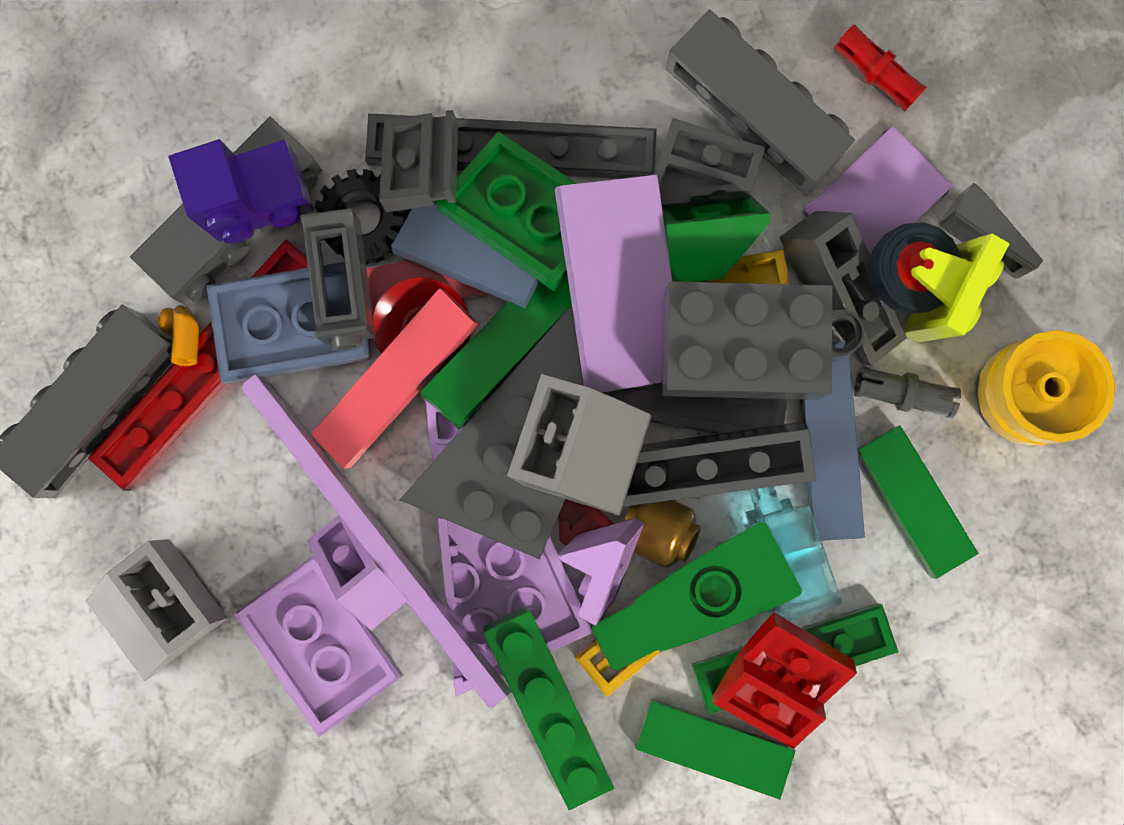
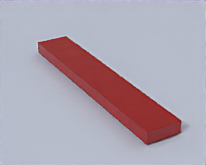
M285 239L252 277L308 268L307 256ZM212 321L199 334L197 364L192 366L172 364L88 457L96 467L123 491H130L226 385L220 381Z

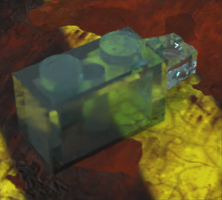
M774 487L749 490L755 509L745 512L748 523L744 524L745 530L759 522L768 524L802 588V594L799 597L766 611V613L775 612L786 620L792 621L843 604L810 507L797 506L793 508L789 498L779 501Z

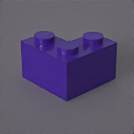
M221 139L168 156L187 217L219 242L223 240L225 243L242 242L251 238L254 235V230L269 225L277 228L291 226L301 221L300 215L314 211L297 155L285 139L238 155H234Z

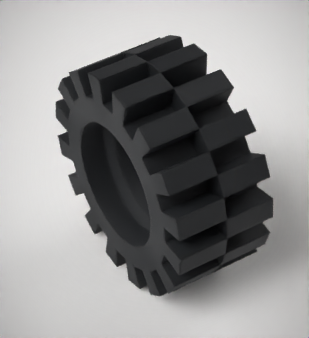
M352 169L346 170L347 178L341 179L339 174L331 178L334 185L330 189L324 185L320 190L323 200H316L314 208L318 213L347 209L352 203L360 200H367L376 204L380 210L379 223L371 232L362 234L366 264H369L368 259L374 258L376 262L385 260L383 257L384 253L389 251L393 254L391 245L407 219L405 210L392 212L384 210L379 201L381 174L376 177L372 170L363 169V175H358L356 170ZM342 236L323 239L337 255L340 254L345 259Z

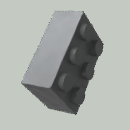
M669 282L664 292L662 396L819 400L832 394L833 285Z

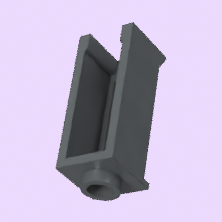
M352 208L300 215L304 231L316 327L315 337L324 344H331L332 350L360 348L363 346L362 339L375 338L361 222ZM342 236L352 314L330 317L320 241H323L324 238Z

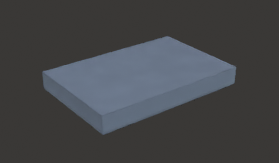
M434 201V206L413 208L391 245L393 254L523 308H526L539 283L537 279L438 212L436 201Z
M345 262L323 265L330 317L352 314ZM308 268L206 285L220 381L223 384L247 381L255 374L261 378L372 359L368 339H362L363 346L360 348L332 350L331 344H324L315 337L316 327Z

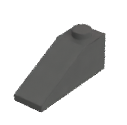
M814 211L779 237L803 285H833L832 310H848L855 313L861 319L865 328L864 339L856 353L866 365L872 366L907 339L895 310L888 307L877 297L870 283L868 265L871 256L852 213ZM836 326L838 330L842 333V335L845 337V334L842 331V329Z

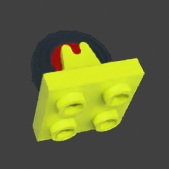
M925 222L903 224L884 234L873 248L868 265L870 283L877 297L888 307L910 314L903 330L905 335L915 342L963 336L975 326L980 318L982 308L979 305L987 288L993 285L1002 273L1004 262L1001 260L1009 243L991 233L955 244L953 238L940 227Z

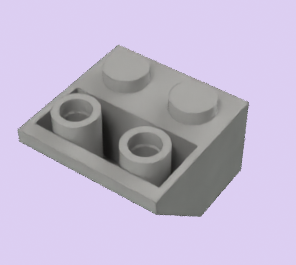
M541 374L507 476L523 486L620 516L652 416L595 389Z
M170 539L147 541L109 570L86 600V603L143 681L150 679L228 619Z

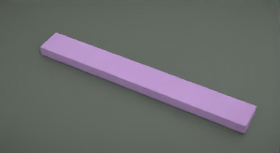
M256 374L243 383L241 386L246 396L486 705L493 708L512 693L510 688L310 435L272 384Z

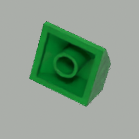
M751 195L743 199L662 208L672 282H708L709 280L722 279L770 224V213Z

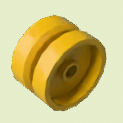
M1053 330L1015 341L994 353L980 372L977 397L981 414L994 432L1011 443L1034 447L1082 439L1099 428L1113 408L1116 384L1111 364L1097 345L1080 334Z

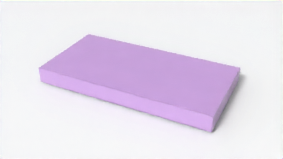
M657 175L558 186L555 188L584 386L602 393L661 383L663 370L664 292L668 283L672 282Z

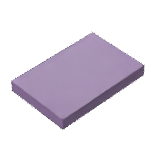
M315 556L308 559L233 613L318 737L403 676L375 633L336 601Z

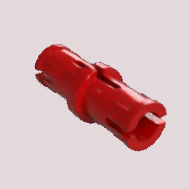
M855 24L840 38V42L833 48L865 76L863 79L865 83L869 86L875 84L900 106L904 112L927 88L895 61L896 54L890 49L885 52Z

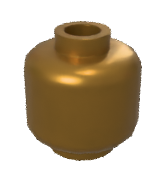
M675 500L630 506L624 521L636 518L644 522L633 553L666 568L673 566L678 560L683 563L688 560L701 531V526L695 524L696 517L692 508Z

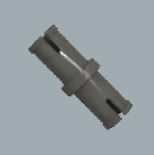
M861 366L855 382H859L860 386H854V396L895 404L896 409L908 412L913 408L953 419L960 406V403L953 402L954 398H961L960 388L919 380L917 374L906 372L903 376Z

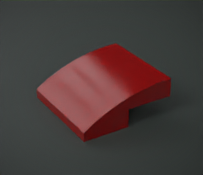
M773 612L749 639L727 670L712 696L713 704L794 749L826 720L824 704L857 674L854 659Z

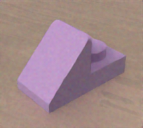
M634 518L578 534L558 554V558L561 561L586 573L579 588V594L585 596L578 614L580 618L596 626L614 603L644 522Z

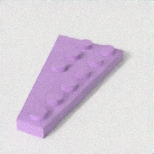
M435 374V375L427 382V384H428L437 374ZM425 400L429 440H431L432 460L434 461L462 430L464 424L456 432L447 419ZM477 411L465 423H467L477 413ZM438 517L447 608L499 676L503 675L485 638L483 626L528 605L530 606L551 652L593 633L590 622L578 616L582 605L562 561L558 558V553L551 537H549L539 560ZM453 662L455 697L474 688Z

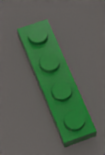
M528 605L483 626L485 638L568 810L574 809L613 790L612 779L530 606Z

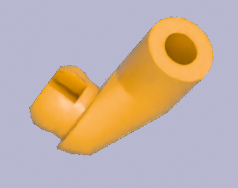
M177 305L175 309L164 308L159 313L158 322L159 328L164 334H173L171 362L180 366L197 364L199 327L194 315L188 307Z

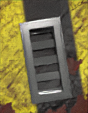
M975 183L958 195L939 222L942 229L961 242L991 233L1008 242L1009 246L1001 261L1004 262L1003 271L1015 279H1019L1036 270L1043 262L1039 254L990 197Z

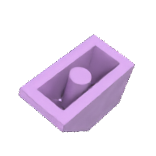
M340 515L307 540L336 601L371 631L406 603V600Z

